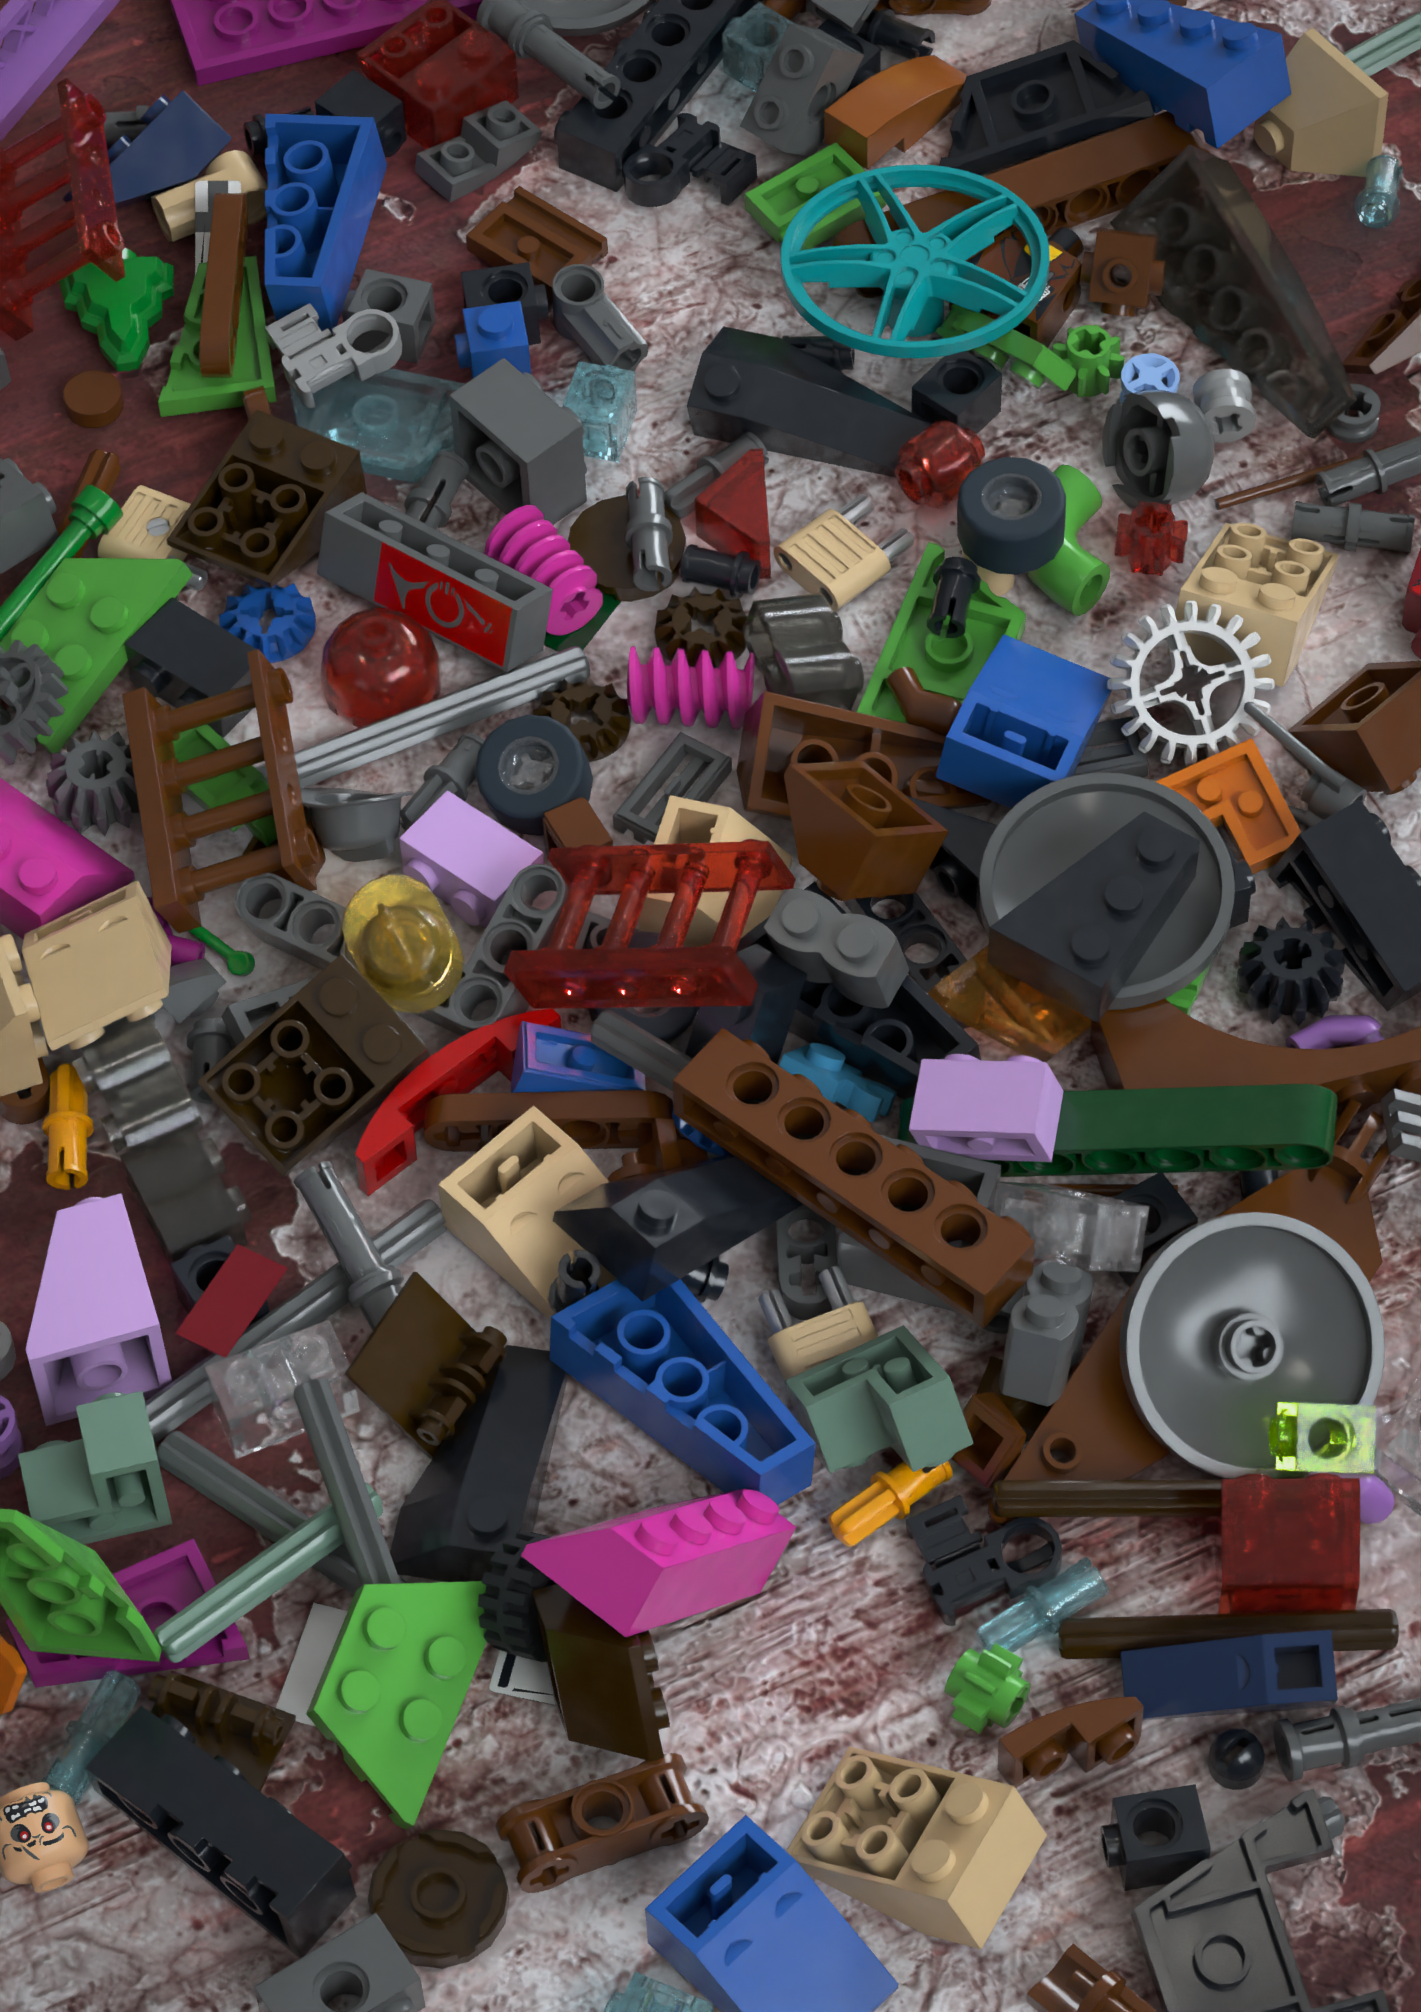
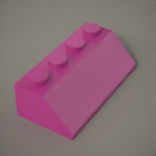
M0 778V923L24 940V934L112 893L135 879L134 871Z
M744 1488L664 1504L526 1545L521 1556L624 1637H629L760 1593L797 1527L778 1513L779 1507L771 1498L758 1491Z

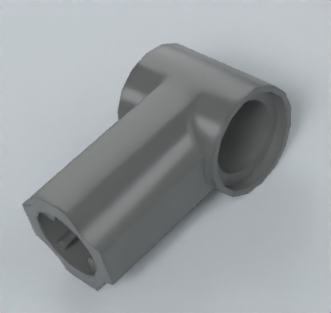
M572 264L563 267L556 273L553 279V325L556 331L564 338L576 341L606 378L612 376L619 380L634 372L638 364L647 356L648 344L604 292V280L601 274L593 267L585 264Z

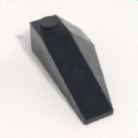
M725 326L722 327L703 351L687 402V410L695 436L732 443L743 433L751 432L762 441L767 451L919 483L921 482L935 432V426L781 338Z
M729 1154L601 1184L556 1210L553 1222L584 1250L593 1254L604 1268L643 1302L802 1206L803 1203L734 1155Z
M512 1345L505 1346L506 1356L502 1362L494 1363L484 1378L486 1381L485 1388L481 1393L474 1394L476 1402L471 1408L464 1409L454 1425L456 1429L455 1434L451 1439L444 1440L400 1508L390 1549L398 1575L444 1582L482 1581L484 1573H491L493 1569L490 1559L495 1551L504 1552L502 1543L509 1537L516 1538V1533L533 1532L568 1379V1373L549 1360L550 1351Z

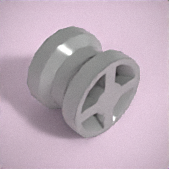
M1217 369L1207 372L1198 378L1193 385L1194 403L1201 409L1209 423L1215 442H1233L1251 433L1255 427L1256 416L1255 410L1250 403L1252 387L1247 375L1233 369Z

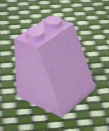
M122 1194L106 1198H87L78 1202L73 1207L58 1210L56 1213L25 1349L46 1426L77 1418V1405L93 1402L101 1395L113 1392L129 1394L142 1391L145 1399L154 1396L172 1383L160 1324Z

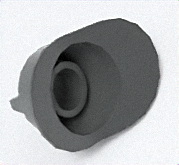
M300 788L303 806H307L320 843L325 849L331 850L332 853L341 859L351 862L385 859L392 854L394 839L398 837L400 832L401 798L412 795L413 791L383 794L345 788Z

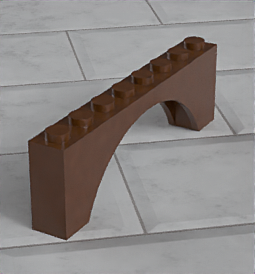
M1165 998L1140 1007L1107 1010L1099 1023L1091 1019L1090 1040L1109 1090L1314 1084L1328 1088L1337 1095V1113H1342L1351 1099H1355L1362 1104L1357 1112L1360 1113L1373 1104L1381 1103V1099L1393 1088L1421 1095V1026L1401 1035L1358 1046L1331 1049H1294L1261 1044L1216 1030L1184 1013Z

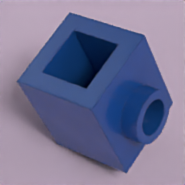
M521 301L463 309L465 333L454 334L459 369L470 368L471 379L505 358L522 374L524 372L531 374L529 343Z

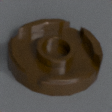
M626 495L601 500L582 511L570 527L568 542L570 550H575L583 558L584 565L589 566L597 574L596 589L606 594L615 595L616 601L632 602L653 597L675 582L680 575L679 569L687 545L681 521L671 510L664 505L665 518L670 521L673 532L672 542L668 547L672 581L664 588L661 584L660 571H657L658 591L641 590L633 582L632 550L628 548L625 542V526L629 521Z
M433 1829L418 1833L419 1838L409 1840L403 1845L401 1841L389 1849L373 1871L368 1894L371 1915L377 1913L411 1964L443 1969L467 1963L491 1947L506 1923L510 1898L503 1869L497 1863L495 1855L486 1844L463 1832Z

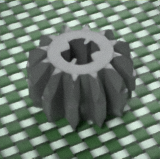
M93 729L89 741L83 743L69 737L68 745L66 746L67 752L52 753V761L50 763L52 771L47 773L46 787L48 796L53 800L55 813L60 817L61 821L72 820L73 826L77 828L80 834L92 825H97L98 829L106 836L110 827L109 824L115 822L130 828L132 813H140L130 745H126L125 739L122 738L119 731L107 740H101V737Z

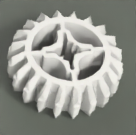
M1187 601L1185 603L1184 620L1180 621L1176 620L1174 609L1170 604L1163 605L1160 611L1164 626L1157 628L1152 618L1148 615H1143L1138 622L1147 637L1141 641L1134 634L1126 632L1121 638L1125 646L1135 651L1132 658L1122 654H1114L1110 660V664L1116 668L1127 670L1126 678H1111L1107 681V689L1112 691L1126 690L1127 699L1117 701L1110 706L1111 713L1121 714L1130 709L1135 718L1121 728L1122 734L1129 736L1141 726L1148 734L1138 746L1139 751L1144 754L1153 747L1155 741L1158 740L1165 744L1160 754V762L1170 764L1174 757L1175 749L1182 748L1184 749L1183 761L1185 767L1197 762L1196 749L1204 748L1206 758L1219 753L1216 743L1222 740L1227 748L1241 743L1233 733L1238 728L1252 737L1256 736L1260 728L1255 722L1247 718L1248 714L1244 711V705L1247 702H1253L1268 714L1271 705L1265 701L1254 699L1255 690L1268 691L1272 690L1275 686L1273 679L1255 678L1254 669L1263 668L1271 663L1269 654H1262L1251 659L1247 652V649L1255 646L1261 638L1258 633L1253 632L1240 642L1233 634L1241 627L1243 618L1235 615L1229 620L1225 629L1216 624L1221 615V606L1217 604L1210 606L1205 621L1197 620L1198 607L1196 601ZM1184 634H1199L1215 640L1230 653L1234 661L1214 666L1200 663L1193 655L1191 647L1188 646ZM1166 639L1172 665L1170 676L1163 683L1140 691V673L1143 663L1153 647ZM1180 654L1183 656L1186 668L1191 667L1195 669L1194 675L1199 671L1204 677L1216 673L1221 675L1219 678L1207 682V685L1198 690L1200 700L1197 703L1201 715L1198 713L1195 701L1186 700L1187 693L1182 698L1177 692L1167 695L1160 694L1161 691L1172 688L1175 683L1182 679L1183 673L1181 669L1184 666ZM1240 678L1241 691L1238 704L1231 717L1215 730L1210 716L1212 715L1209 703L1211 693L1217 686ZM1171 702L1179 704L1186 710L1190 721L1193 722L1197 735H1181L1167 730L1151 717L1146 708Z

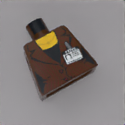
M1016 226L994 239V243L966 260L1007 280L1022 290L1025 289L1032 267L1029 247ZM1059 227L1048 238L1049 275L1042 297L1032 312L1019 325L1013 328L1045 345L1047 348L1078 304L1081 296L1080 276L1082 264L1078 257L1083 253L1084 247L1079 236L1066 227ZM949 302V311L952 310V307H951V306L953 305V303H950V302ZM984 309L980 311V313L994 320L1001 316Z

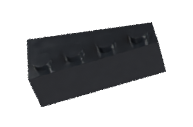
M815 881L804 889L823 896L833 903L841 914L846 913L829 895L825 894L817 886ZM769 917L718 955V961L755 944L776 955L764 929V925ZM908 974L888 1008H872L860 1005L841 994L833 983H815L805 980L789 1028L791 1033L810 1044L821 1043L839 1050L846 1057L844 1063L862 1071V1075L871 1081L891 1088L897 1092L896 1096L903 1100L915 1097L922 1059H945L946 1056L951 1054H965L981 1060L978 1043Z
M140 1706L85 1767L93 1789L297 1957H304L357 1897L350 1874L352 1864L341 1850L299 1821L281 1803L271 1797H266L251 1786L244 1775L229 1761L220 1755H216L213 1758L194 1744L196 1739L192 1733L173 1716L165 1713L159 1719L146 1708Z

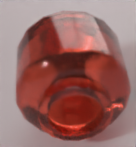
M937 421L900 447L898 465L895 467L897 482L904 494L916 505L925 504L930 508L943 509L958 500L959 487L969 472L983 464L982 459L985 457V449L979 437L971 429H962L949 421Z

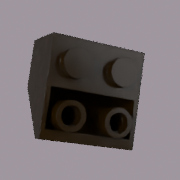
M558 1584L533 1590L532 1596L554 1702L568 1740L647 1761L664 1758L659 1730L670 1727V1722L662 1691L659 1686H654L652 1672L659 1671V1666L649 1630L624 1637Z

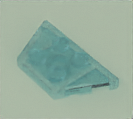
M392 368L375 374L361 382L353 371L313 393L316 406L314 408L304 406L290 386L297 426L359 450L364 473L416 483L429 471L437 452H453L455 450L449 395L465 385L464 383Z

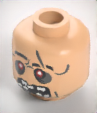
M46 1782L29 1784L0 1798V1870L3 1877L13 1884H32L36 1893L51 1891L74 1879L72 1868L85 1858L89 1849V1843L71 1796L60 1790H51Z

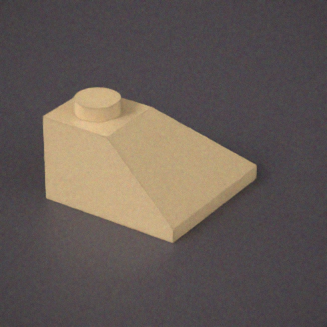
M1312 27L1303 33L1286 57L1292 94L1255 121L1253 138L1263 152L1271 156L1273 155L1290 171L1371 178L1380 171L1389 93Z

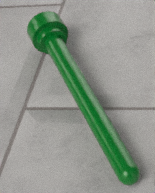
M86 485L72 501L71 508L73 511L68 516L71 523L0 606V642L63 559L73 558L89 538L95 540L100 534H109L123 517V511L119 505L105 492L95 486Z

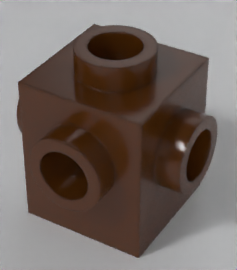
M1101 228L1097 231L1095 251H1085L1083 255L1080 286L1090 287L1088 301L1101 302V313L1134 317L1136 307L1147 308L1150 305L1151 295L1161 296L1166 261L1156 260L1159 235ZM1117 264H1123L1130 269L1132 277L1129 283L1120 282L1115 277L1114 269Z

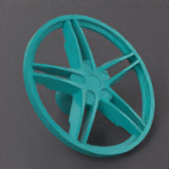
M914 164L882 167L852 175L832 184L812 197L798 211L786 230L781 247V275L786 294L794 308L811 326L834 341L850 348L896 358L947 356L965 352L998 339L1019 325L1032 312L1044 293L1049 275L1050 257L1046 233L1036 214L1023 200L1007 188L983 176L960 169L935 165ZM904 187L938 188L959 192L983 202L946 220L930 231L922 233L892 189ZM873 192L880 193L890 208V214L899 226V230L891 231ZM858 198L866 214V225L876 244L829 246L801 251L806 238L817 223L836 208ZM1012 224H1015L1025 238L1032 259L1030 277L1024 290L966 261L994 243V236ZM828 282L829 288H881L883 295L871 336L845 327L826 315L812 301L802 283ZM944 300L977 313L984 309L1001 315L987 325L960 336L932 341H905L907 336L921 337L929 335L942 325L944 320ZM888 323L889 327L893 330L890 339H882L884 327Z

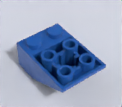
M1003 634L970 687L946 736L936 778L1012 809L1018 802L1039 788L1057 780L1073 776L1112 693V690L1107 689V681L1111 678Z
M747 1815L738 1821L645 1908L648 1944L721 2012H874L898 1989V1982L800 1864Z

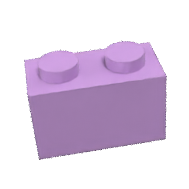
M448 790L399 838L403 874L407 881L419 892L424 894L433 893L451 905L455 913L466 923L473 926L480 924L484 928H487L508 887L519 871L529 865L544 864L542 851Z
M951 1054L946 1056L945 1059H922L909 1131L918 1145L978 1160L1052 1162L1064 1091L1048 1063L1029 1056H1012L1007 1061H983L965 1054Z

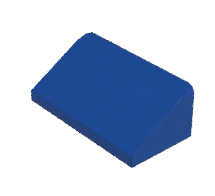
M524 1021L519 1026L511 1080V1093L646 1090L643 1073L594 1045L590 1040L591 1034Z

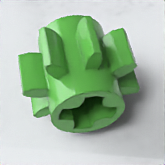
M1084 325L1075 329L1070 327L1067 329V345L1062 343L1053 344L1052 352L1076 370L1075 373L1077 375L1068 389L1076 394L1077 397H1092L1101 393L1106 395L1109 393L1110 378L1121 379L1125 357L1120 355L1119 336L1110 338L1109 334L1100 328L1099 325Z
M994 1643L990 1651L984 1649L981 1654L972 1648L968 1649L955 1664L945 1685L944 1692L954 1698L952 1705L956 1707L952 1717L979 1734L986 1725L991 1728L994 1723L1002 1728L1008 1727L1022 1709L1031 1688V1684L1021 1678L1023 1672L1019 1668L1023 1659L997 1643Z

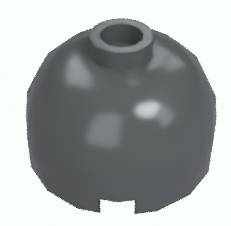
M1145 390L1124 395L1126 397L1124 402L1113 404L1107 412L1102 431V455L1105 467L1115 466L1117 476L1124 484L1112 485L1117 495L1130 508L1144 512L1163 509L1190 499L1209 478L1214 460V436L1201 409L1189 398L1166 390Z

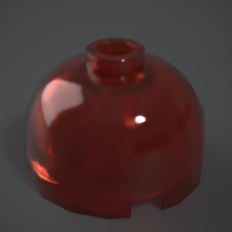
M370 608L353 613L333 630L323 646L320 679L322 692L329 709L337 716L338 710L343 715L352 718L353 726L360 728L431 701L432 697L433 699L438 698L441 691L442 670L441 661L429 631L410 615L392 608Z

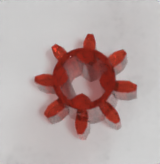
M1140 501L1131 515L1120 513L1118 516L1114 554L1119 557H1128V562L1131 566L1130 572L1132 573L1139 572L1147 575L1157 574L1162 576L1163 571L1170 566L1172 561L1180 564L1184 562L1188 521H1175L1172 505L1170 504L1164 505L1157 502L1145 503Z

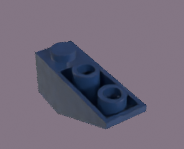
M183 90L172 101L163 94L140 118L147 127L132 142L124 134L101 158L108 165L105 171L94 182L87 175L83 176L63 197L62 200L70 207L64 212L61 220L66 225L151 199V196L192 181L222 152L232 137Z
M1332 1630L1264 1634L1120 1652L1124 1697L1136 1696L1144 1706L1143 1720L1333 1707L1338 1700Z

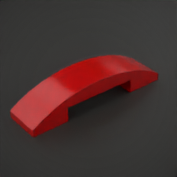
M553 1008L500 1019L488 1026L485 1025L447 1044L412 1070L382 1102L360 1139L355 1153L360 1189L367 1196H370L418 1160L414 1134L424 1127V1109L430 1099L439 1095L470 1093L498 1071L511 1082L521 1022L561 1028L560 1015Z

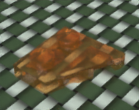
M988 945L941 980L927 993L953 1018L1024 1056L1033 1057L1042 1062L1051 1060L1091 1027V1020L1085 1015L1042 994L1028 984L989 964Z

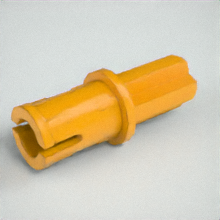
M70 1063L60 1064L58 1069L50 1075L49 1115L42 1122L43 1132L49 1137L46 1181L57 1189L70 1190V1173L74 1174V1185L76 1188H80L87 1183V1138L94 1131L93 1120L88 1116V1073L84 1067L72 1066Z
M903 1461L887 1473L882 1471L874 1473L870 1478L871 1485L831 1512L828 1518L832 1529L831 1532L845 1546L852 1547L894 1517L899 1520L905 1519L909 1516L912 1504L943 1482H947L952 1478L953 1472L950 1463L947 1461L925 1474L922 1471L923 1468L913 1472Z

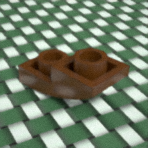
M1136 1696L1115 1697L1084 1702L1041 1716L999 1739L997 1770L1009 1785L1017 1788L1032 1777L1035 1781H1041L1051 1776L1064 1764L1067 1754L1074 1758L1085 1773H1088L1104 1761L1108 1765L1115 1764L1127 1757L1138 1745L1142 1731L1144 1706Z

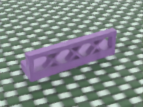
M9 0L1 9L0 142L121 0Z

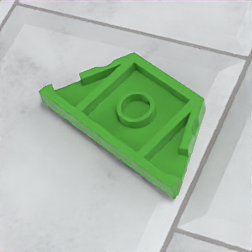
M928 542L857 712L907 723L886 684L888 676L902 667L913 668L925 691L952 697L962 704L970 687L1003 634L1019 641L1021 640L1025 631L1026 614L1005 597L993 594L988 584L981 579L980 589L972 594L965 633L958 638H945L950 620L948 615L945 621H943L940 636L932 633L927 627V619L931 613L937 587L933 582V573L945 560V550L938 544Z
M64 558L2 639L0 645L7 652L14 640H20L27 648L32 644L38 645L64 672L60 680L68 687V693L56 699L65 709L64 714L50 717L47 724L54 731L51 736H43L41 734L37 736L39 743L49 754L52 755V753H58L126 664L128 658L125 643L172 597L176 598L192 577L193 573L183 561L179 559Z
M482 1581L364 1584L359 1587L355 1592L306 1712V1715L323 1736L340 1747L345 1763L361 1782L367 1780L392 1812L388 1816L392 1821L405 1830L414 1826L487 1642L484 1638L487 1629L480 1628L478 1619L484 1613V1608L478 1607L479 1594L485 1593L486 1585L481 1583Z

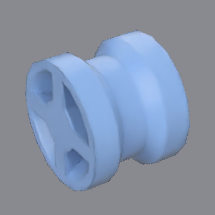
M1155 353L1132 357L1125 363L1121 371L1122 391L1119 403H1123L1126 399L1124 395L1133 392L1166 390L1177 393L1180 378L1179 370L1175 363L1167 357Z

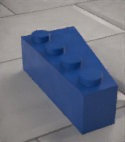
M1093 0L1074 14L1080 45L1091 52L1092 58L1095 61L1106 63L1116 70L1120 75L1122 83L1135 93L1140 90L1146 92L1154 113L1166 110L1174 115L1176 125L1189 133L1196 129L1201 130L1204 133L1205 142L1216 149L1292 94L1281 33L1256 27L1252 23L1237 22L1218 17L1208 11H1196L1170 4L1167 0Z
M265 114V129L268 136V148H265V167L268 173L267 190H265V209L267 212V229H265V288L276 321L311 303L318 313L319 319L317 321L320 330L329 329L332 333V328L338 326L344 301L387 169V162L374 117Z
M616 1279L551 1316L549 1360L721 1491L729 1492L744 1488L763 1493L779 1505L811 1486L816 1443L681 1279L643 1302Z

